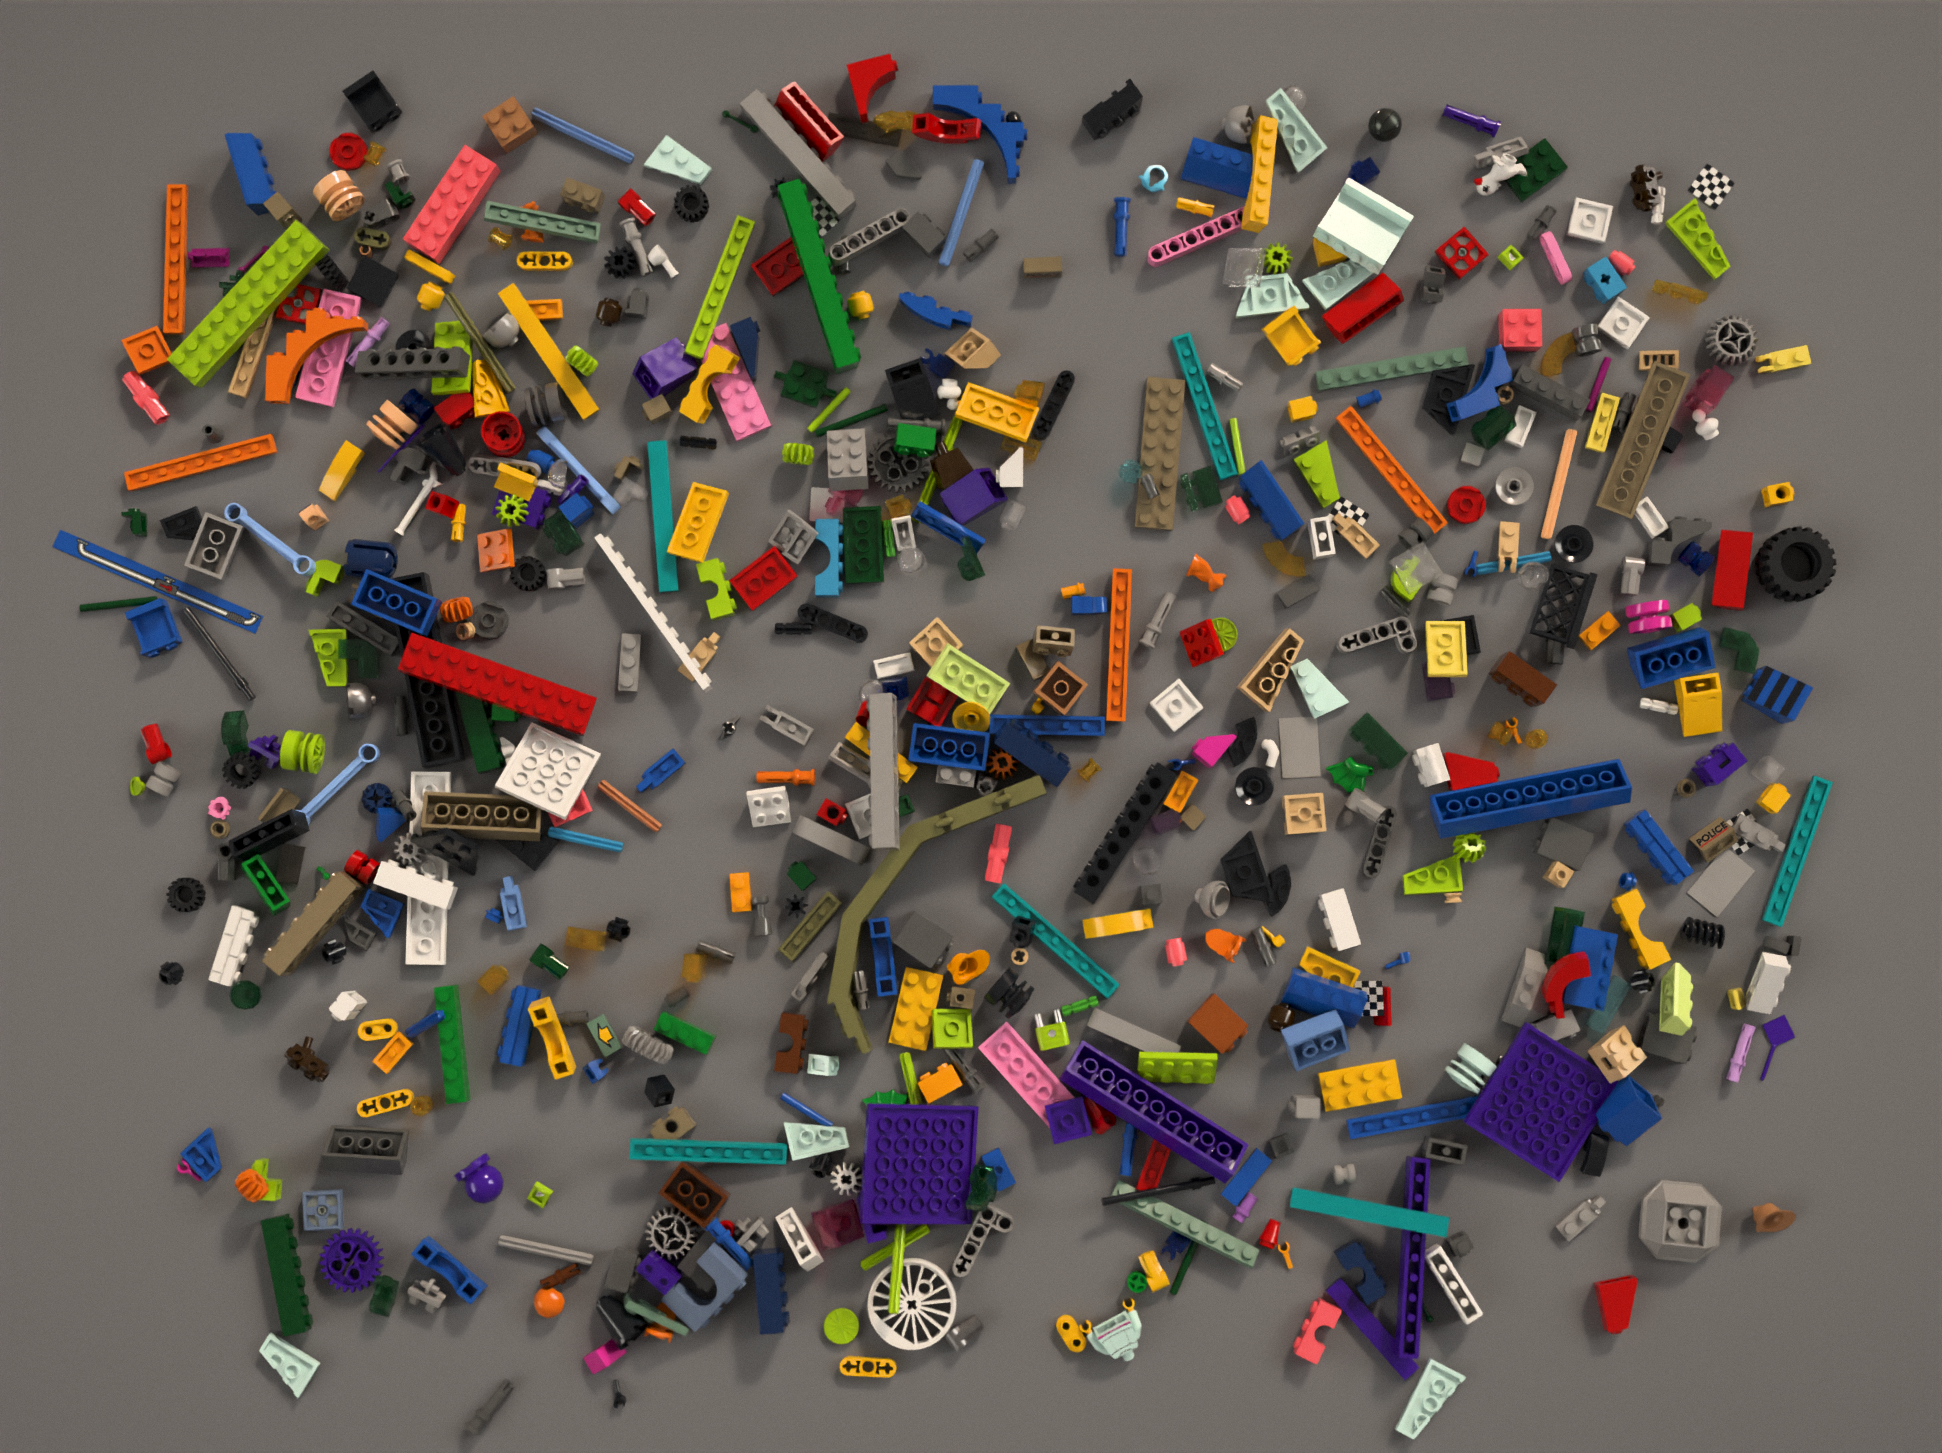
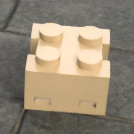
M938 617L909 642L910 646L930 667L933 666L947 643L959 651L964 647L960 640Z
M1323 793L1282 796V808L1285 811V835L1326 831Z
M1624 1025L1609 1031L1587 1050L1609 1083L1625 1078L1647 1058L1640 1047L1636 1048L1631 1040L1632 1035Z

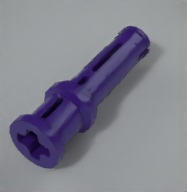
M1448 104L1442 115L1475 127L1477 132L1489 133L1492 137H1495L1501 123L1499 120L1496 122L1486 118L1485 115L1477 116Z

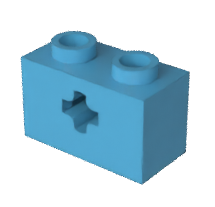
M1606 256L1582 273L1586 284L1591 285L1596 299L1603 304L1621 294L1627 288Z

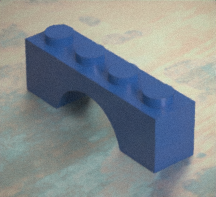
M889 917L869 919L878 997L897 995L898 988Z
M430 1236L424 1238L411 1253L425 1267H429L444 1276L452 1284L455 1292L470 1305L478 1299L488 1286Z

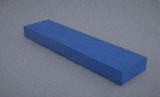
M919 501L911 514V517L975 554L978 553L986 540Z

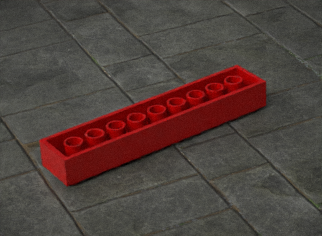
M414 633L410 635L398 667L401 673L581 736L585 734L597 698Z

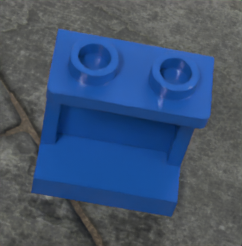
M159 598L125 612L127 620L132 621L142 647L141 655L153 658L160 655L161 651L176 649L178 644L183 643L167 600Z

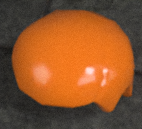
M541 1288L534 1295V1307L539 1315L545 1318H553L563 1311L565 1299L562 1293L554 1288L549 1290Z

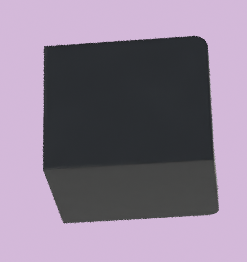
M659 1075L647 1078L644 1092L655 1108L672 1104L675 1089L666 1075Z

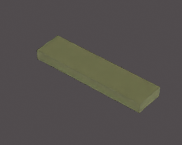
M827 891L778 950L793 962L843 903Z

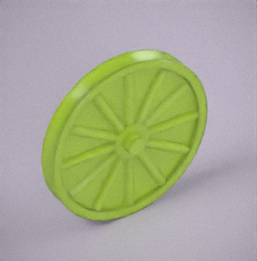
M1226 618L1212 619L1223 652L1231 649L1238 637L1236 626Z
M837 1308L831 1311L824 1321L826 1336L836 1344L851 1342L859 1330L858 1318L851 1310L846 1308Z

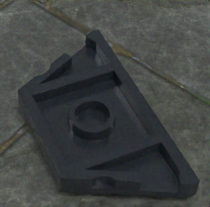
M1474 364L1452 367L1445 370H1434L1432 372L1422 409L1450 435L1455 434L1459 420L1452 422L1446 404L1467 394L1475 367Z
M447 827L436 831H426L424 836L412 835L410 842L472 876L476 874L480 848L476 843Z
M1249 831L1220 859L1232 897L1273 903L1275 899L1252 831Z

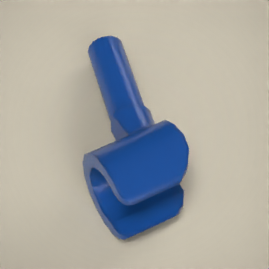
M1478 551L1473 552L1471 562L1464 570L1465 575H1467L1468 569L1472 568L1474 571L1472 577L1476 576L1475 562Z
M1170 759L1167 762H1173L1174 767L1169 770L1175 771L1179 770L1181 766L1194 764L1195 759L1184 761Z
M1410 952L1399 953L1400 959L1385 965L1386 969L1410 962Z

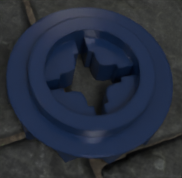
M374 783L368 785L362 792L361 801L364 808L371 813L377 814V808H389L392 804V792L384 784ZM376 792L378 796L384 797L378 800L377 804L375 801L370 800V798L375 796Z

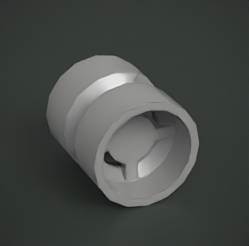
M1434 573L1431 582L1433 588L1429 589L1427 600L1439 605L1451 606L1454 597L1452 591L1456 590L1458 579L1447 574Z
M159 761L154 769L155 775L150 776L145 786L168 797L173 789L172 782L178 780L181 772Z

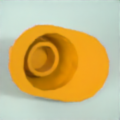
M976 950L970 954H956L947 965V970L953 975L954 982L957 985H962L982 974L990 963L989 953L985 950Z

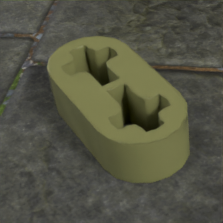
M361 227L354 233L355 240L364 247L370 246V248L386 250L391 245V238L384 231ZM364 233H365L368 237H371V238H370V239L364 238L363 241H362V239L360 238V235L362 236V235H364ZM383 236L386 242H382V244L380 245V243L377 240H375V238L382 239Z

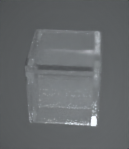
M625 477L613 495V499L627 507L632 497L643 503L649 493Z

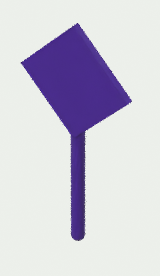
M422 424L377 472H380L399 451L403 450L420 433L425 425Z
M1785 1015L1762 1025L1772 1045L1760 1078L1762 1081L1765 1079L1776 1046L1795 1038Z

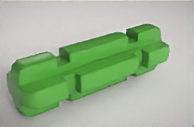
M883 520L885 556L894 557L895 548L893 546L895 545L892 520Z
M1092 996L1087 1000L1083 999L1071 1003V1005L1062 1006L1061 1011L1063 1016L1066 1017L1072 1015L1071 1013L1073 1012L1075 1014L1087 1010L1089 1007H1096L1099 1005L1096 996Z

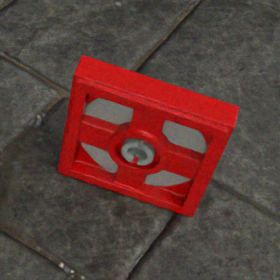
M1465 226L1435 250L1437 256L1458 280L1463 278L1489 255Z
M298 284L279 304L275 318L306 325V311H313V308L319 307L322 289Z

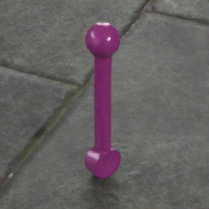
M264 245L262 251L243 267L238 268V272L244 274L245 270L260 258L269 247Z

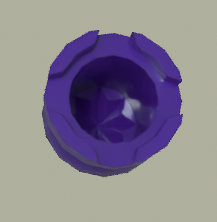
M487 1153L481 1155L471 1162V1165L454 1175L458 1182L462 1179L465 1181L467 1195L474 1202L482 1204L496 1200L503 1190L504 1183L501 1173L495 1167L488 1165L487 1161L490 1160V1157Z

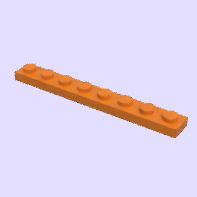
M167 184L164 334H185L188 186L186 184Z
M1352 406L1335 418L1417 518H1422L1431 527L1434 534L1448 524Z
M267 434L124 472L128 491L132 492L278 452L274 436Z
M1113 568L1106 721H1126L1132 569Z

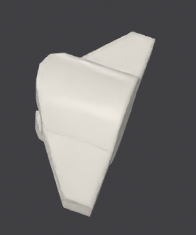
M501 737V749L507 765L517 747L504 737Z

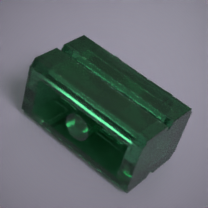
M1502 406L1490 409L1485 418L1473 424L1471 429L1472 437L1489 451L1517 426L1515 417Z
M561 510L542 522L545 526L543 531L548 538L552 537L555 541L553 547L558 554L562 553L564 556H568L584 545L581 537Z

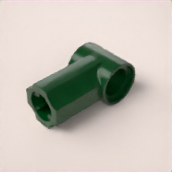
M541 943L529 958L534 965L545 969L558 980H561L570 968L569 965L556 957L551 949Z

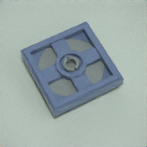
M343 1189L302 1192L304 1231L344 1228Z

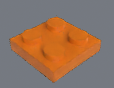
M158 326L121 340L138 375L170 363L167 358L172 353Z
M502 529L477 535L480 572L487 573L515 567L512 529Z

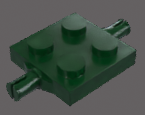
M793 360L787 374L775 371L774 378L784 381L781 397L817 409L819 401L824 395L835 399L837 391L827 388L826 383L830 374L825 370Z

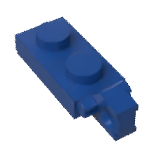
M674 748L643 772L644 774L641 776L643 781L636 787L641 793L649 787L651 790L655 787L657 788L686 764Z

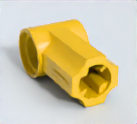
M1153 1250L1138 1256L1141 1266L1147 1275L1145 1277L1152 1292L1170 1285L1165 1271L1161 1268Z

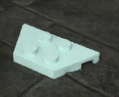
M1287 273L1249 277L1236 313V318L1283 313L1294 305L1298 311L1309 310V305L1304 301L1300 291L1294 286L1292 279Z

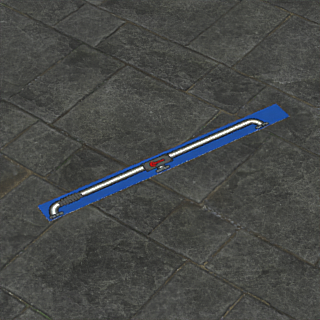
M59 531L52 546L255 634L263 618L262 615L65 531Z

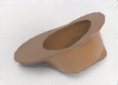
M1772 1203L1752 1208L1753 1220L1756 1223L1755 1230L1757 1232H1778L1784 1230L1796 1218L1793 1211L1780 1210Z

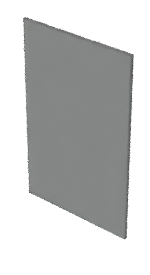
M1279 718L1282 779L1320 777L1317 718Z
M1727 849L1711 862L1687 893L1718 917L1755 870Z

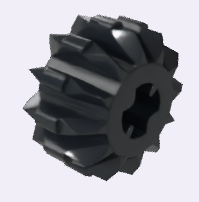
M615 247L616 252L614 253L609 250L610 256H605L604 258L607 261L604 266L608 269V274H614L616 279L619 278L620 274L623 279L626 278V273L632 276L630 269H636V265L633 264L636 262V258L632 257L633 252L631 250L627 252L626 247H623L621 251L618 247ZM619 260L623 262L621 266L617 263Z

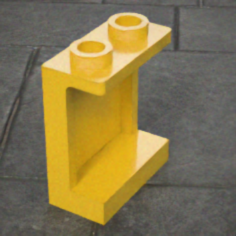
M1295 305L1288 308L1261 329L1288 366L1292 364L1296 366L1304 360L1302 357L1307 353L1310 355L1319 349L1317 345L1321 343L1300 317Z

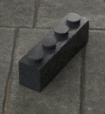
M290 809L228 842L232 857L241 861H247L257 854L262 855L310 830L306 814Z

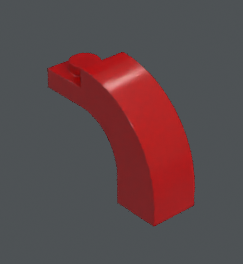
M931 113L913 115L912 134L922 139L948 144L968 143V140L980 139L981 120L978 118L945 120Z
M1584 951L1569 954L1558 960L1549 969L1544 978L1542 994L1546 1003L1548 1002L1550 1012L1554 1013L1557 1019L1565 1018L1562 994L1565 987L1575 979L1591 976L1589 958Z

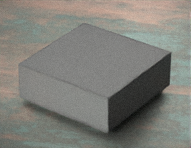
M1466 443L1460 462L1479 467L1485 448Z

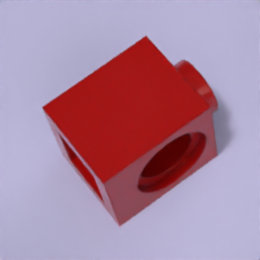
M431 491L425 509L437 515L453 519L460 501Z
M827 798L816 814L837 827L839 823L843 825L848 816L845 814L846 809ZM831 808H836L839 812L838 817L835 819H831L828 816Z

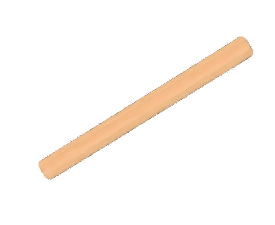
M1568 429L1565 433L1541 532V538L1551 539L1577 435V431L1573 429Z

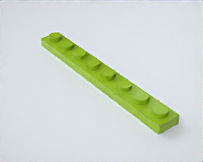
M737 215L686 346L685 354L703 360L755 226V221Z

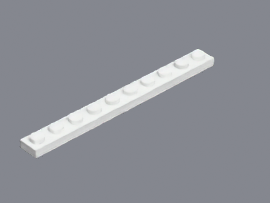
M601 533L597 535L595 539L698 684L706 693L712 689L710 686L711 679L706 673L702 674L698 668L701 665L695 657L690 658L688 655L690 650L684 642L680 644L677 639L678 633L673 627H668L666 624L668 619L663 612H657L655 607L658 605L651 596L647 598L644 593L647 591L640 581L638 583L633 578L636 576L630 566L626 568L622 563L625 559L620 552L615 553L612 549L614 546L613 542L608 536L604 537Z

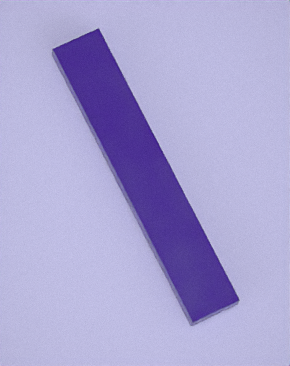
M1340 1277L1325 1290L1404 1380L1408 1379L1419 1369V1366L1412 1358H1399L1394 1354L1395 1339Z

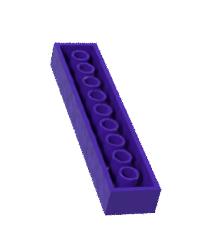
M1083 1040L1075 1049L1059 1077V1080L1223 1183H1226L1234 1175L1249 1145Z

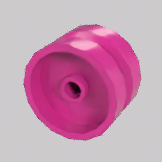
M1668 600L1650 601L1625 607L1628 618H1639V620L1631 621L1628 624L1629 634L1654 633L1673 627L1671 617L1658 616L1670 610Z

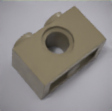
M278 191L263 203L285 229H288L295 220L298 222L303 220Z
M676 1106L667 1113L669 1117L664 1121L660 1118L653 1123V1129L649 1132L655 1139L677 1140L697 1124L683 1106L679 1109ZM669 1121L676 1123V1131L672 1132L668 1129L667 1124Z

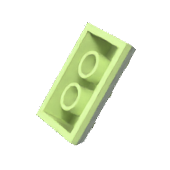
M1675 962L1661 978L1659 1031L1682 1036L1692 1025V1019L1690 1018V1011L1692 1009L1690 994L1693 990V984L1691 983V975L1680 963Z

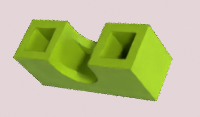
M718 558L696 564L701 583L703 585L715 583L718 586L717 596L706 600L711 619L716 621L735 615L734 610L737 609L734 598H730L729 592L732 591L729 580H725L724 573H727L724 562H720Z

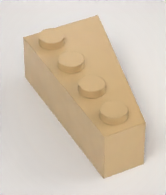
M1290 628L1284 629L1236 688L1263 711L1270 712L1304 640Z

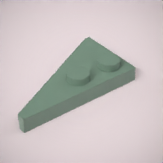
M631 1291L622 1295L624 1306L629 1313L633 1315L638 1313L644 1316L643 1319L650 1323L655 1321L681 1335L686 1336L688 1333V1327L678 1321L675 1322L667 1318L666 1313L652 1306L647 1301L632 1299Z

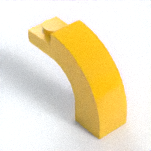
M1150 908L1082 920L1085 939L1153 928Z

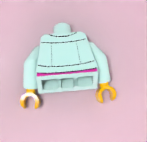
M1130 1298L1132 1302L1130 1307L1125 1305L1124 1300L1122 1302L1123 1307L1128 1309L1129 1313L1125 1310L1093 1328L1094 1331L1091 1330L1092 1323L1089 1320H1086L1089 1325L1087 1330L1080 1324V1330L1088 1334L1087 1338L1095 1350L1105 1355L1110 1354L1114 1359L1122 1356L1125 1361H1130L1134 1358L1132 1350L1138 1347L1137 1339L1140 1338L1142 1325L1137 1311L1133 1309L1135 1303L1132 1298Z

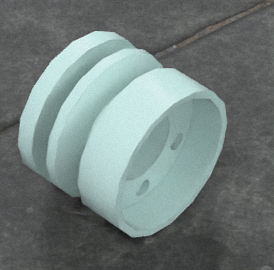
M1464 1043L1457 1052V1055L1462 1059L1461 1063L1451 1060L1450 1062L1456 1069L1454 1070L1446 1066L1444 1070L1461 1087L1479 1094L1481 1090L1474 1084L1477 1082L1484 1087L1486 1084L1480 1076L1484 1075L1490 1078L1497 1066L1477 1050Z

